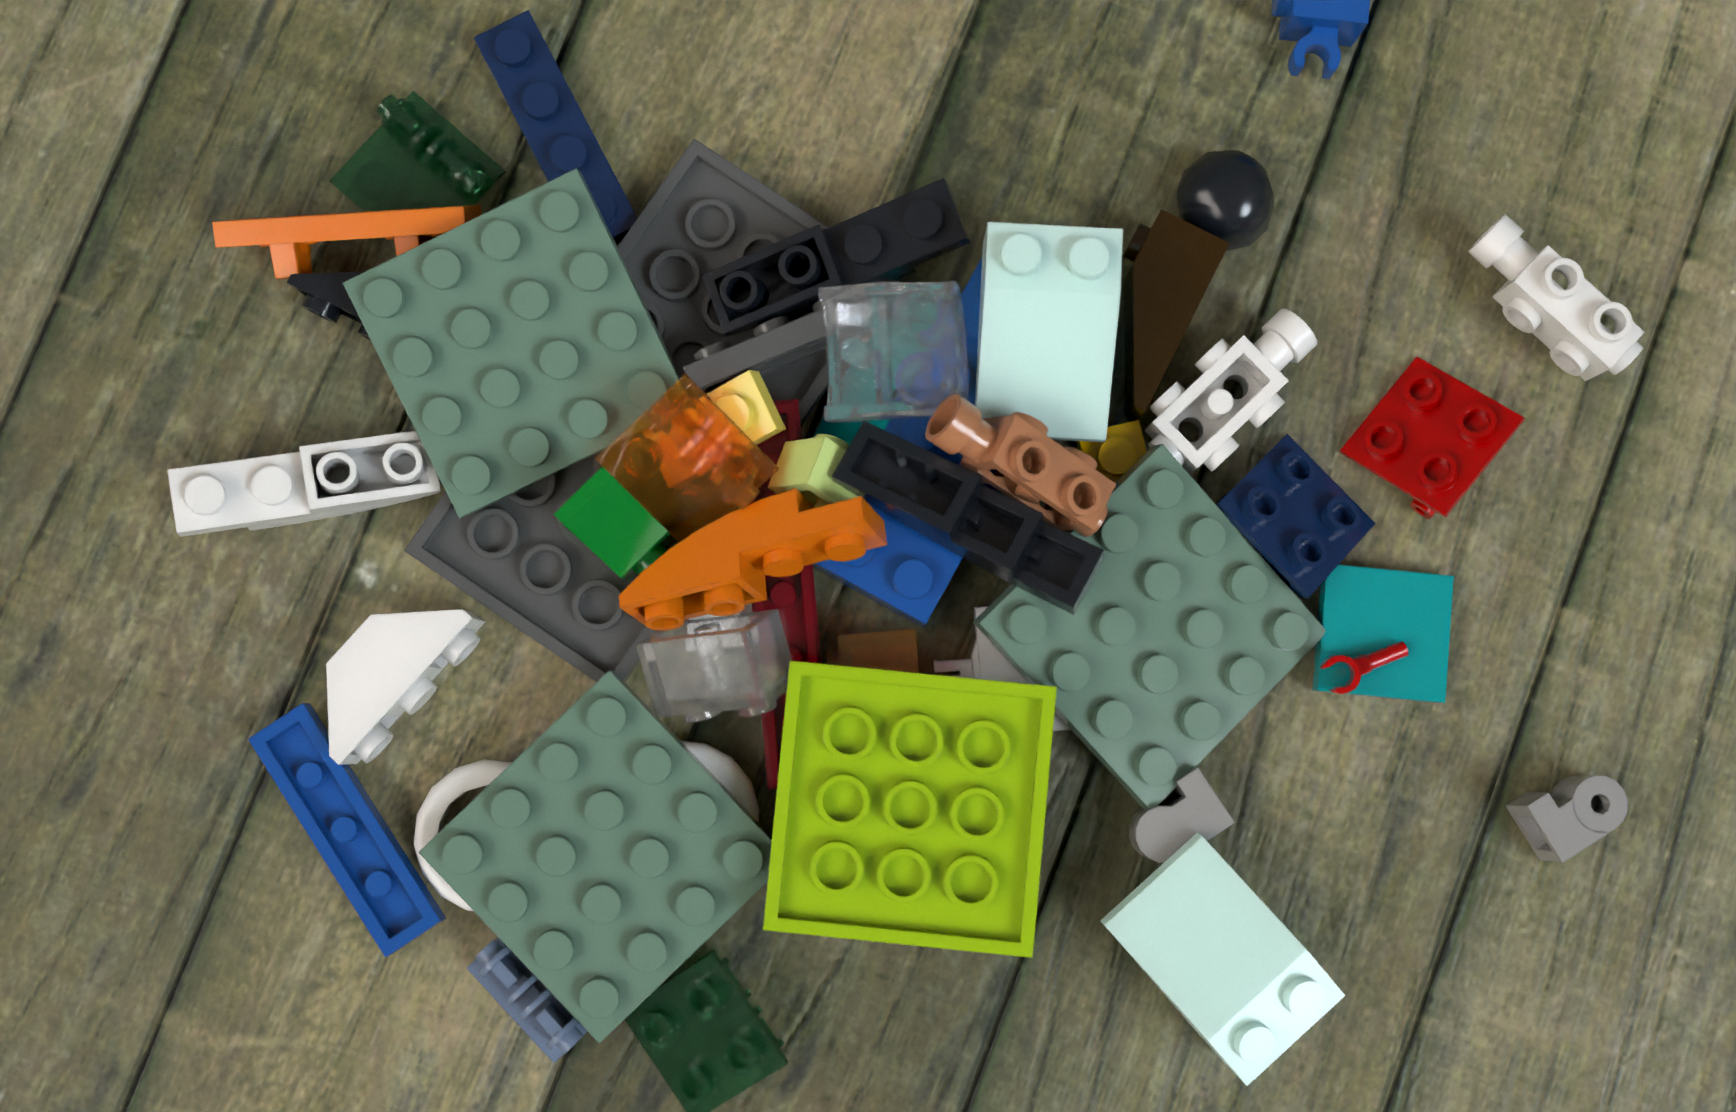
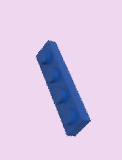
M310 703L300 704L248 738L385 958L446 919L350 765H338L329 757L328 730Z

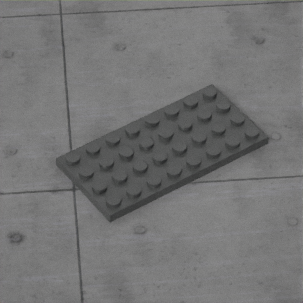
M695 138L618 246V250L692 402L697 398L683 367L695 362L693 355L702 348L717 342L728 341L732 347L755 337L753 334L754 329L729 336L723 333L702 275L818 224L824 229L829 228ZM901 278L865 292L874 313V320L901 283ZM811 311V312H808V313H805V314H802V315H799V316L790 318L789 320H790V322H792V321L797 320V319H799V318H801V317H804V316H806V315H809V314L813 313L814 311ZM865 334L763 376L762 379L772 400L798 399L800 425L802 427ZM643 431L463 518L458 517L445 491L404 551L595 682L602 678L609 670L613 669L626 683L661 631L647 628L619 608V595L630 583L621 579L564 526L554 514L602 466L674 537L666 546L668 550L698 529L743 507L738 456L681 487L669 488Z

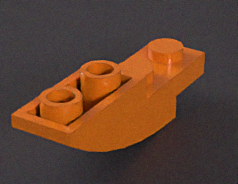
M796 488L769 496L722 516L698 529L670 548L643 570L619 595V608L647 628L658 631L679 628L685 623L686 619L707 614L714 616L734 615L743 611L747 604L767 600L766 575L774 577L792 576L801 572L806 565L826 560L852 561L862 557L866 550L886 546L885 522L862 496L817 508Z

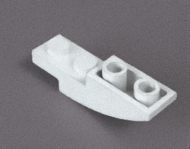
M416 431L299 446L300 452L167 470L176 531L180 537L245 527L253 531L394 505L441 493L439 478Z

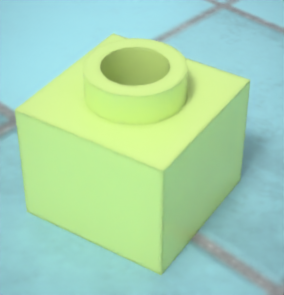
M817 434L814 438L785 442L768 488L777 494L796 488L815 508L858 497L835 483L832 479V475L848 449L849 444L840 438L828 434Z

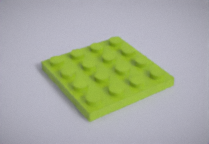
M790 661L763 930L1033 958L1057 687Z

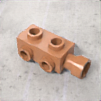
M958 394L948 396L932 414L925 432V437L928 441L950 455L959 452L963 455L960 465L981 475L983 484H990L1006 496L1042 512L1046 523L1062 531H1076L1083 537H1089L1101 527L1107 516L1108 508L1106 504L1116 483L1095 470L1098 464L1091 456L1072 447H1062L1046 435L1048 428L1038 419L1021 412L981 419V410ZM990 469H997V472L993 475ZM1040 499L1046 503L1044 507L1040 505Z

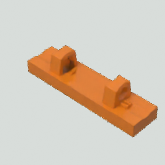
M481 204L235 219L212 222L216 248L252 245L269 247L275 278L289 279L291 274L312 273L310 244H317L319 241L368 238L394 239L396 256L431 240L432 237H437L482 215Z

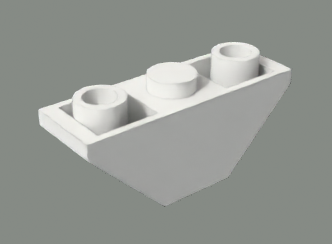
M464 609L370 615L326 663L329 757L338 765L358 764L361 759L365 763H369L376 758L392 740L394 735L388 729L405 711L409 715L414 714L432 697L437 689V686L432 681L448 663L454 667L459 665L472 653L480 642V637L475 633L486 621L477 613Z

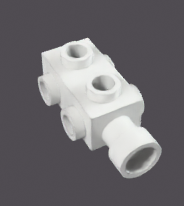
M1503 214L1467 252L1486 269L1493 265L1508 279L1492 296L1503 306L1502 310L1506 319L1517 329L1525 333H1533L1550 349V356L1554 363L1570 375L1580 376L1584 381H1587L1608 370L1613 375L1620 373L1643 350V347L1637 340L1644 334V331L1633 322L1630 311L1620 303L1611 302L1584 278L1581 267L1575 261L1562 258L1549 245L1537 252L1520 237L1524 230L1506 214ZM1553 271H1558L1566 277V290L1551 278ZM1602 314L1608 315L1613 319L1615 323L1614 334L1600 322Z
M1280 309L1262 327L1263 335L1254 344L1243 335L1231 347L1222 338L1195 364L1203 374L1187 390L1178 382H1175L1150 406V409L1157 418L1145 429V432L1153 439L1149 443V447L1163 444L1189 475L1202 463L1211 472L1215 470L1240 446L1231 436L1246 421L1249 420L1258 428L1285 403L1277 392L1289 380L1280 371L1289 362L1299 363L1317 345V339L1312 330L1295 313L1287 309ZM1231 379L1239 382L1243 388L1242 398L1233 399L1230 392L1223 389L1224 381ZM1182 422L1193 423L1199 431L1198 440L1189 442L1178 431L1179 424Z

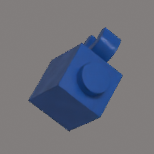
M1272 0V16L1281 17L1279 40L1297 41L1288 58L1290 75L1298 76L1304 67L1305 55L1312 53L1318 55L1323 61L1322 78L1330 79L1340 64L1341 52L1339 46L1352 47L1367 26L1370 0Z

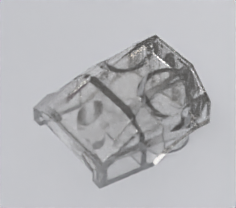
M955 281L924 283L875 282L819 288V301L823 304L827 359L828 397L827 407H824L825 421L858 422L909 417H931L936 408L952 394H958L968 400L966 323L960 287Z

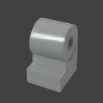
M1198 767L1193 768L1174 781L1177 785L1174 789L1177 794L1175 797L1151 809L1140 808L1132 816L1128 826L1129 839L1133 848L1140 855L1158 863H1164L1197 832L1208 841L1235 823Z
M1572 775L1562 779L1554 787L1551 795L1548 792H1525L1505 806L1539 860L1564 863L1615 830L1626 817L1628 799L1624 789L1617 781L1607 776Z

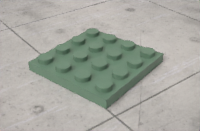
M577 168L343 282L459 518L479 511L692 406V400L586 181Z
M1163 444L1153 445L1115 482L1116 486L1106 504L1108 508L1107 516L1101 527L1093 535L1083 537L1076 531H1065L1104 550V559L1074 615L1011 584L973 621L977 628L1029 684L1057 687L1055 713L1143 809H1151L1158 806L1177 787L1174 781L1195 768L1316 645L1326 631Z
M612 669L600 678L418 853L593 1038L600 1043L768 882L772 836Z

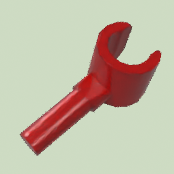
M1400 641L1355 658L1344 655L1329 656L1324 659L1320 669L1330 667L1336 662L1345 663L1350 669V679L1343 686L1329 689V691L1345 694L1356 689L1362 675L1408 656L1409 652L1406 644Z

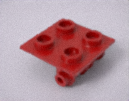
M1416 356L1340 449V453L1414 498L1410 506L1420 516L1431 519L1435 513H1438L1446 518L1524 422L1525 417Z

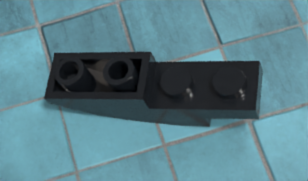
M942 178L827 229L818 224L707 272L702 276L723 333L729 336L755 329L762 323L777 317L788 316L790 319L813 311L812 306L817 301L837 292L846 291L849 297H852L861 292L881 287L915 273L914 266L971 242L949 184Z

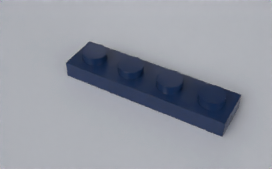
M529 10L473 37L548 182L577 168L582 173L615 243L621 242L638 218Z

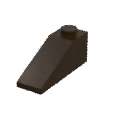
M1162 209L1151 228L1139 223L1123 255V258L1133 262L1124 280L1125 417L1132 421L1139 420L1145 413L1230 244Z

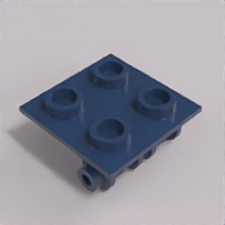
M1288 434L1231 491L1229 490L1215 503L1240 533L1249 540L1248 542L1261 553L1262 558L1266 562H1270L1269 566L1300 599L1310 597L1376 524Z

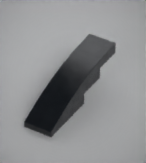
M863 421L832 475L835 483L858 497L862 496L866 502L897 521L1001 579L1073 615L1104 559L1103 549L1045 523L1042 512L984 486L981 475L866 421Z

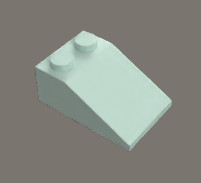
M988 222L982 247L975 406L981 410V419L1021 412L1041 421L1048 428L1046 435L1053 440L1106 441L1121 292L1123 229Z
M1198 832L1100 920L1215 1054L1247 1086L1345 996L1308 950Z

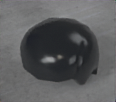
M1238 150L1211 151L1203 154L1183 171L1176 192L1177 207L1180 210L1181 219L1229 242L1230 244L1226 251L1250 246L1267 230L1274 209V193L1266 169L1257 160Z

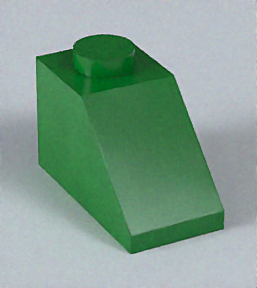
M603 466L554 514L564 526L610 569L628 583L668 551L666 546L674 539Z

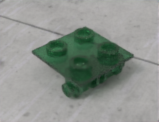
M412 91L407 98L398 99L394 95H389L381 101L377 108V114L382 117L381 126L329 181L363 212L476 205L501 178L505 170L417 93Z
M714 949L695 961L691 967L653 991L625 1018V1021L686 1112H710L789 1062L780 1049L785 1044L781 1037L776 1038L764 1019L758 1017L763 1010L759 1005L752 1008L747 1000L752 995L749 989L740 990V983L727 966L730 961L726 956L720 959Z

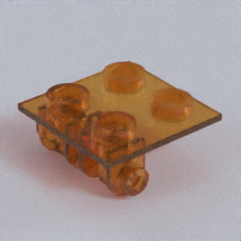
M686 373L595 458L678 542H681L698 529L732 512L737 506L741 510L744 509L759 494L758 488L779 470V467Z

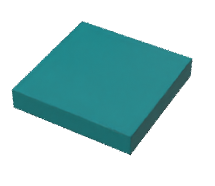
M1338 565L1320 585L1318 621L1326 630L1315 647L1312 691L1334 693L1329 691V689L1343 686L1350 679V669L1343 662H1336L1330 667L1320 669L1324 659L1329 656L1344 655L1355 658L1403 641L1408 648V656L1362 675L1356 689L1345 694L1445 703L1454 576Z

